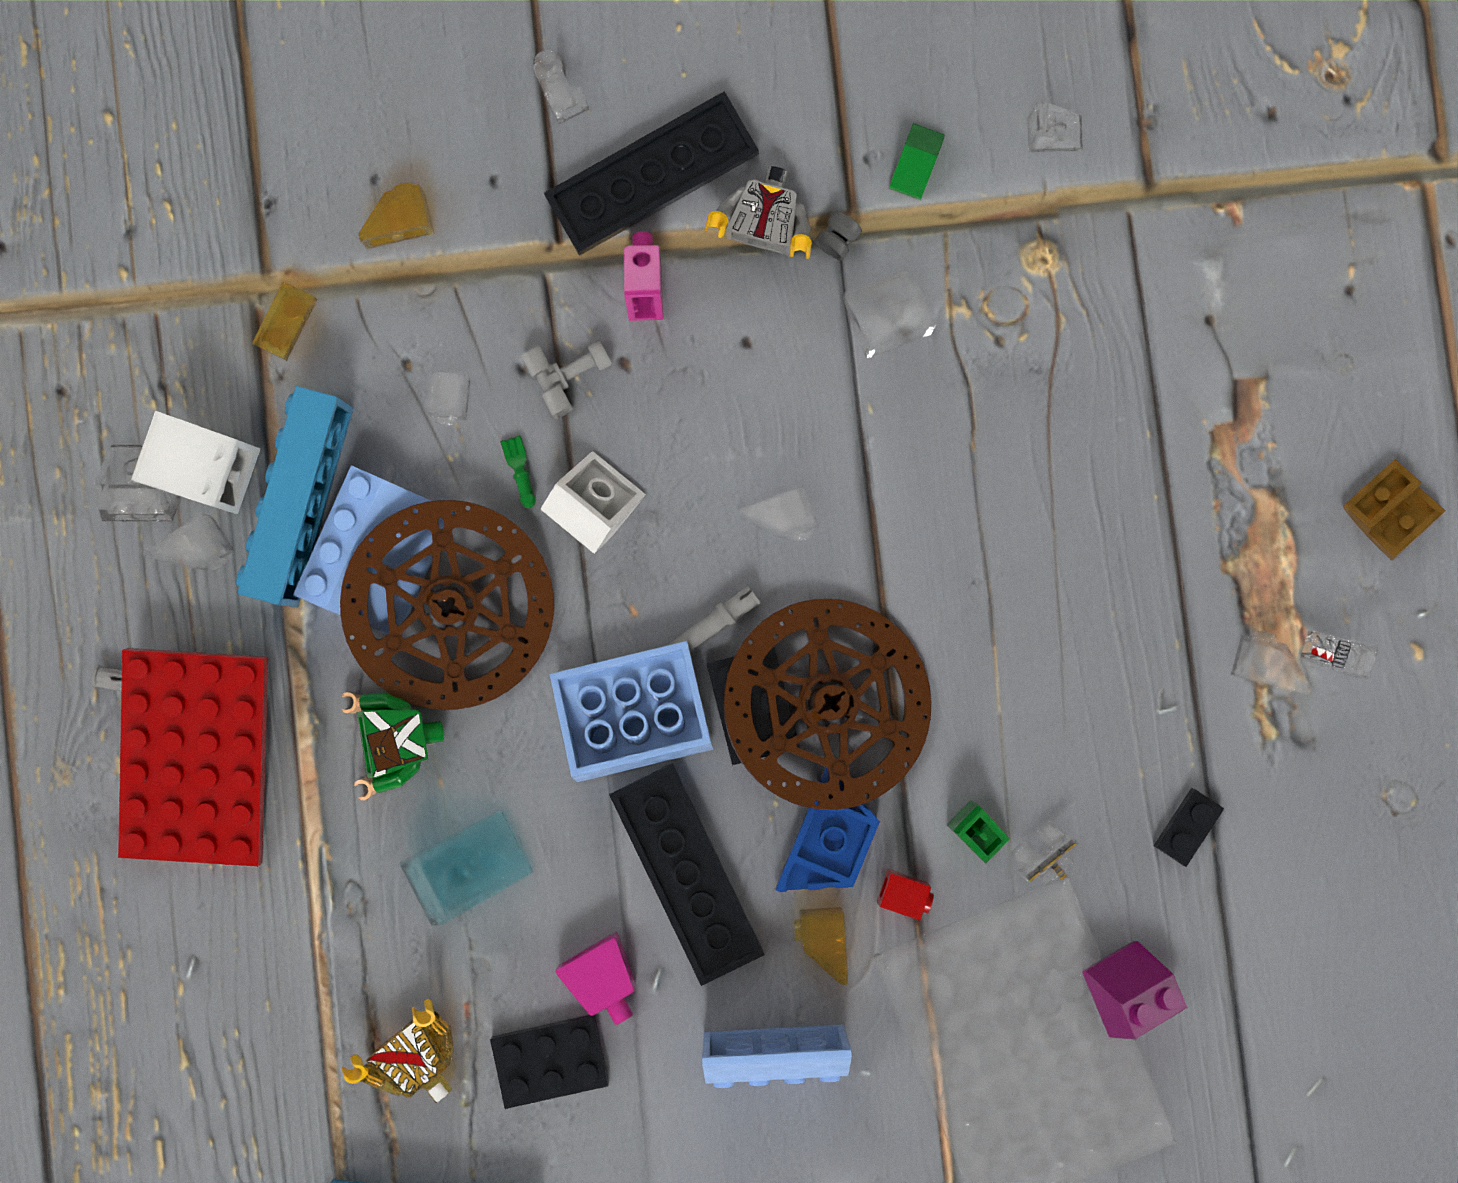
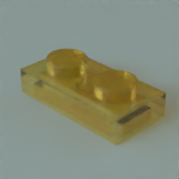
M283 282L252 344L287 361L318 299Z

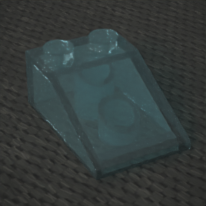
M502 810L450 835L399 863L431 926L447 923L533 873Z

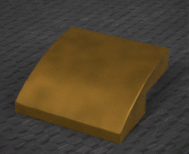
M1396 459L1343 506L1355 524L1391 561L1446 511L1419 487L1422 482Z

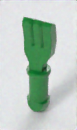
M519 435L508 440H502L500 443L507 464L515 472L513 479L517 484L520 495L519 500L525 508H532L536 504V495H534L530 483V473L525 471L527 456L522 438Z

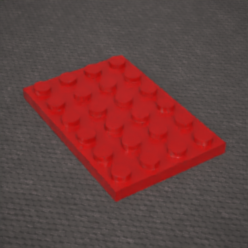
M126 648L122 650L118 858L255 867L262 864L268 689L267 656Z

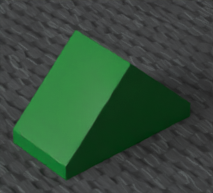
M913 123L889 189L921 200L945 135Z
M971 800L947 824L985 864L1010 840L990 816Z

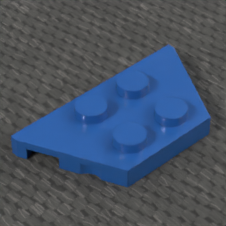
M826 767L819 780L820 783H826L829 780ZM839 780L840 791L843 790V784L841 780ZM865 804L837 810L808 808L775 890L787 892V890L853 887L880 821Z

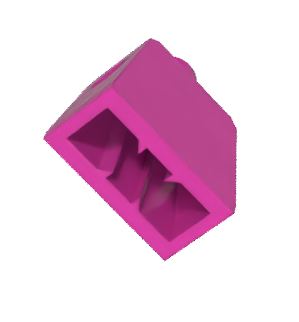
M649 232L634 233L632 235V246L624 247V296L629 321L663 320L660 248L657 245H653V235Z
M617 931L560 963L556 968L557 976L590 1016L606 1008L614 1024L618 1025L633 1015L624 997L635 991L636 983Z

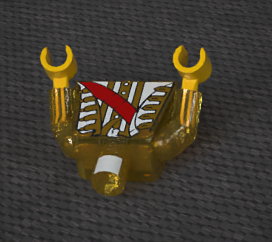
M426 999L424 1000L425 1010L420 1012L415 1007H412L413 1020L373 1051L366 1059L368 1064L363 1065L359 1055H352L350 1059L355 1068L346 1069L341 1067L344 1079L351 1084L362 1082L397 1096L403 1095L408 1099L424 1088L434 1102L437 1103L452 1090V1087L441 1075V1072L453 1060L451 1056L454 1051L452 1028L438 1012L434 1011L432 1000Z

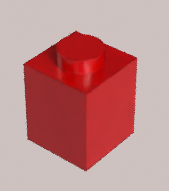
M887 869L877 903L881 908L920 921L923 913H929L934 893L930 892L931 886L928 882Z

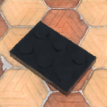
M774 647L768 652L762 662L765 667L773 670L779 666ZM734 657L707 663L732 766L740 764L741 761L727 733L723 701L726 677ZM751 669L748 670L749 674L757 676V672ZM779 681L778 686L785 690L783 681ZM755 685L752 687L751 714L759 739L764 742L773 734L767 693L764 688ZM776 695L779 724L783 726L792 714L789 702ZM794 725L786 733L787 739L797 735ZM765 751L763 754H761V758L768 756L769 751Z
M586 1015L492 1036L490 1039L505 1109L609 1086L595 1015Z

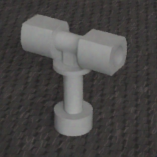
M600 340L587 346L590 353L560 369L557 363L549 365L540 346L521 355L534 381H539L544 391L542 397L555 420L573 411L563 391L569 388L567 380L596 365L600 371L612 365Z

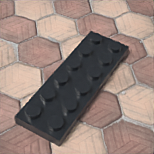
M723 91L544 192V195L580 256L759 155V150L727 94Z
M671 763L610 793L609 796L700 985L703 986L764 956L765 953L674 764Z

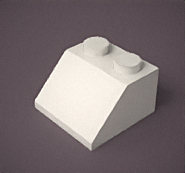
M592 451L555 484L541 510L595 554L614 535L646 494Z

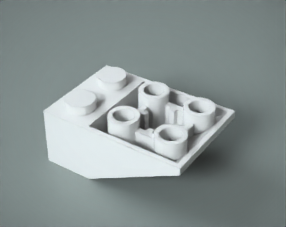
M155 411L131 480L238 515L260 448Z

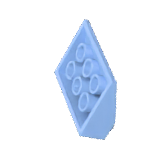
M351 465L293 595L340 615V595L344 575L354 552L363 539L389 516L412 505L431 500ZM440 518L438 520L439 528L443 529L444 520ZM403 521V524L407 525L408 521ZM423 530L405 538L385 555L382 560L383 563L391 568L398 567L432 544L431 531ZM397 533V534H396V537H400V536H401L400 533ZM372 537L369 538L370 542L374 541ZM426 556L408 568L406 573L426 578L432 565L433 556ZM367 567V570L369 572L374 574L377 573L376 569L372 567ZM402 580L397 581V585L414 597L418 596L421 585ZM373 583L370 585L368 593L369 622L371 628L388 634L386 591L384 587ZM395 594L396 624L400 625L409 616L413 605ZM360 610V611H359V614L362 615V614H364V612H363L362 610Z
M687 641L550 674L570 774L576 782L713 750Z
M844 1024L704 1032L702 1066L705 1084L713 1083V1086L716 1088H729L734 1086V1082L746 1081L751 1086L768 1085L770 1080L784 1079L786 1084H800L805 1082V1078L818 1077L822 1082H836L840 1080V1076H849L852 1054Z

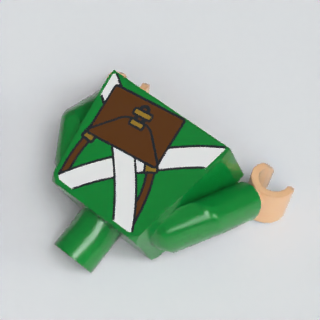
M346 692L342 694V697H352L354 701L352 708L342 709L344 713H357L367 777L356 781L354 786L362 783L368 787V793L358 797L360 800H366L376 793L402 787L420 770L421 761L428 759L426 744L444 741V730L441 721L422 724L420 710H412L410 704L405 700L388 693L360 695L358 693Z

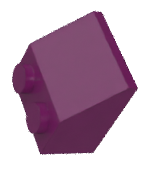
M1138 941L1129 943L1082 970L1109 1038L1136 1040L1188 1008L1174 974Z

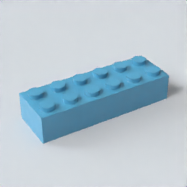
M298 386L295 387L294 394L288 396L285 404V414H287L285 426L279 429L275 440V447L278 449L274 462L269 464L266 471L265 481L268 483L265 497L262 496L259 499L256 507V517H259L256 529L251 531L246 542V551L249 552L245 565L240 567L237 574L236 585L239 586L237 594L281 606H299L301 598L293 594L316 545L354 409L340 398Z

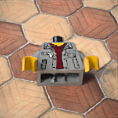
M776 166L768 167L765 182L749 180L746 187H738L721 202L716 211L708 214L704 231L707 232L708 228L716 227L719 229V238L724 237L726 230V239L790 257H793L794 252L798 250L806 253V259H809L811 254L812 241L810 239L811 227L804 205L796 201L797 192L784 188L788 171Z

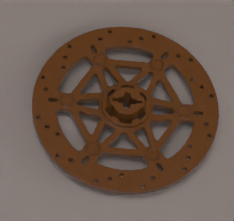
M435 500L412 505L396 512L378 524L363 539L354 552L344 575L340 595V616L346 642L352 655L368 677L389 694L416 706L438 710H458L478 706L498 698L516 686L531 671L543 653L550 636L554 616V594L549 571L542 555L528 535L515 523L502 514L479 504L459 500ZM470 506V510H466L465 507ZM455 511L456 515H451V512ZM440 518L444 520L443 529L439 528L438 520ZM403 521H408V524L404 525ZM501 526L502 530L498 531L497 527ZM455 527L483 534L499 544L505 550V554L495 561L455 543L452 530ZM513 529H516V530H517V532H516L515 534L512 533V530H513ZM423 530L431 531L432 544L396 568H391L383 563L382 560L385 555L399 542ZM397 533H400L401 536H400V537H396V534H397ZM372 537L374 541L370 542L369 538ZM441 551H446L448 554L452 574L439 575L438 573ZM459 552L484 564V567L466 576H461L455 554ZM517 555H521V559L513 563L511 561ZM426 556H433L430 579L406 573L408 568ZM530 562H533L534 565H533V566H529V563H530ZM367 567H372L376 569L377 573L374 574L369 572L367 570ZM515 572L521 573L527 592V618L523 627L510 622L507 578ZM489 573H494L495 577L480 592H476L471 585V581ZM402 580L421 585L422 589L419 596L414 597L397 585V581ZM451 582L460 584L464 587L463 592L467 597H471L473 608L466 604L464 595L455 587H442L437 591L431 588L440 583L442 586L451 585ZM373 583L384 587L386 591L389 633L381 639L375 638L368 616V593L370 585ZM496 586L500 587L501 616L496 615L481 604V601ZM395 594L415 607V610L400 625L396 624ZM449 597L454 598V606L458 610L450 609L448 613H443L442 605L438 601H447ZM424 603L430 606L431 614L435 620L446 624L445 628L438 627L432 623L434 619L429 613H425ZM362 610L364 614H359V611ZM482 613L499 625L498 630L475 625L474 622L478 614ZM419 618L426 629L403 638L401 634ZM460 620L465 621L460 626L455 627L454 625L456 622ZM469 631L490 637V640L470 654L464 655L466 632ZM430 635H435L441 657L437 658L413 647L412 644ZM446 636L458 637L455 659L449 658L444 640ZM518 637H524L528 642H521L518 640ZM504 642L513 647V650L506 659L491 671L474 679L467 680L465 678L464 667L498 643ZM383 648L384 652L376 656L375 652ZM401 650L442 668L444 680L442 682H432L413 676L397 666L391 660V657ZM454 681L458 683L457 691L453 690L452 683Z
M825 598L789 605L767 617L750 632L738 648L730 664L724 688L723 707L725 724L731 744L741 763L757 782L771 793L790 803L813 809L837 810L870 802L885 794L905 777L918 759L925 744L930 726L932 702L929 681L924 665L910 640L896 625L880 613L866 606L841 599ZM814 617L817 619V628L814 626ZM828 626H839L856 631L872 640L878 646V650L871 656L831 641L828 636ZM803 629L806 631L808 643L775 670L763 665V659L779 641L798 630ZM818 649L823 651L829 668L828 673H817ZM891 649L894 650L890 657L886 656ZM832 650L858 660L859 664L840 674ZM805 654L809 655L808 678L785 673L790 666ZM890 666L896 669L903 689L904 716L902 721L892 719L889 713L883 672ZM868 668L870 674L855 689L849 678ZM751 669L757 672V676L749 674L748 670ZM783 681L801 685L798 697L796 698L779 687L778 682ZM831 681L839 683V686L827 685L818 688L813 692L810 690L811 687L817 682H819V684L829 683ZM873 682H876L880 705L879 712L860 700L862 694ZM755 685L764 688L767 693L773 734L764 742L759 739L751 714L752 687ZM776 695L796 707V711L783 726L779 724ZM838 695L831 704L832 709L818 712L826 702L824 698ZM806 700H808V710L806 708ZM858 710L877 720L878 725L873 726L856 722L855 718ZM843 716L846 717L839 725L835 723L824 727L817 724L818 721L827 722L837 720ZM801 718L806 724L807 730L787 739L786 733ZM848 729L869 732L871 736L849 754L847 752ZM899 731L905 732L907 737L899 735ZM817 734L824 757L822 758L798 748L797 743ZM829 734H839V757L837 759L833 756L827 738ZM884 737L893 742L890 752L877 766L857 778L850 776L849 764L879 739ZM769 751V755L762 759L761 754ZM786 751L826 767L829 780L826 783H820L801 778L783 768L777 762V759ZM839 780H841L843 784L842 791H840L839 789Z

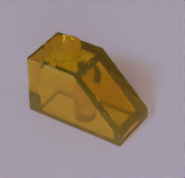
M401 183L394 186V190L384 192L358 233L359 240L367 249L434 234L426 195L419 184Z
M842 907L801 909L800 919L794 920L795 941H802L803 951L839 984L848 985L845 923Z

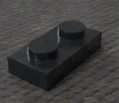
M1191 788L1153 846L1182 866L1187 867L1224 808L1196 789Z

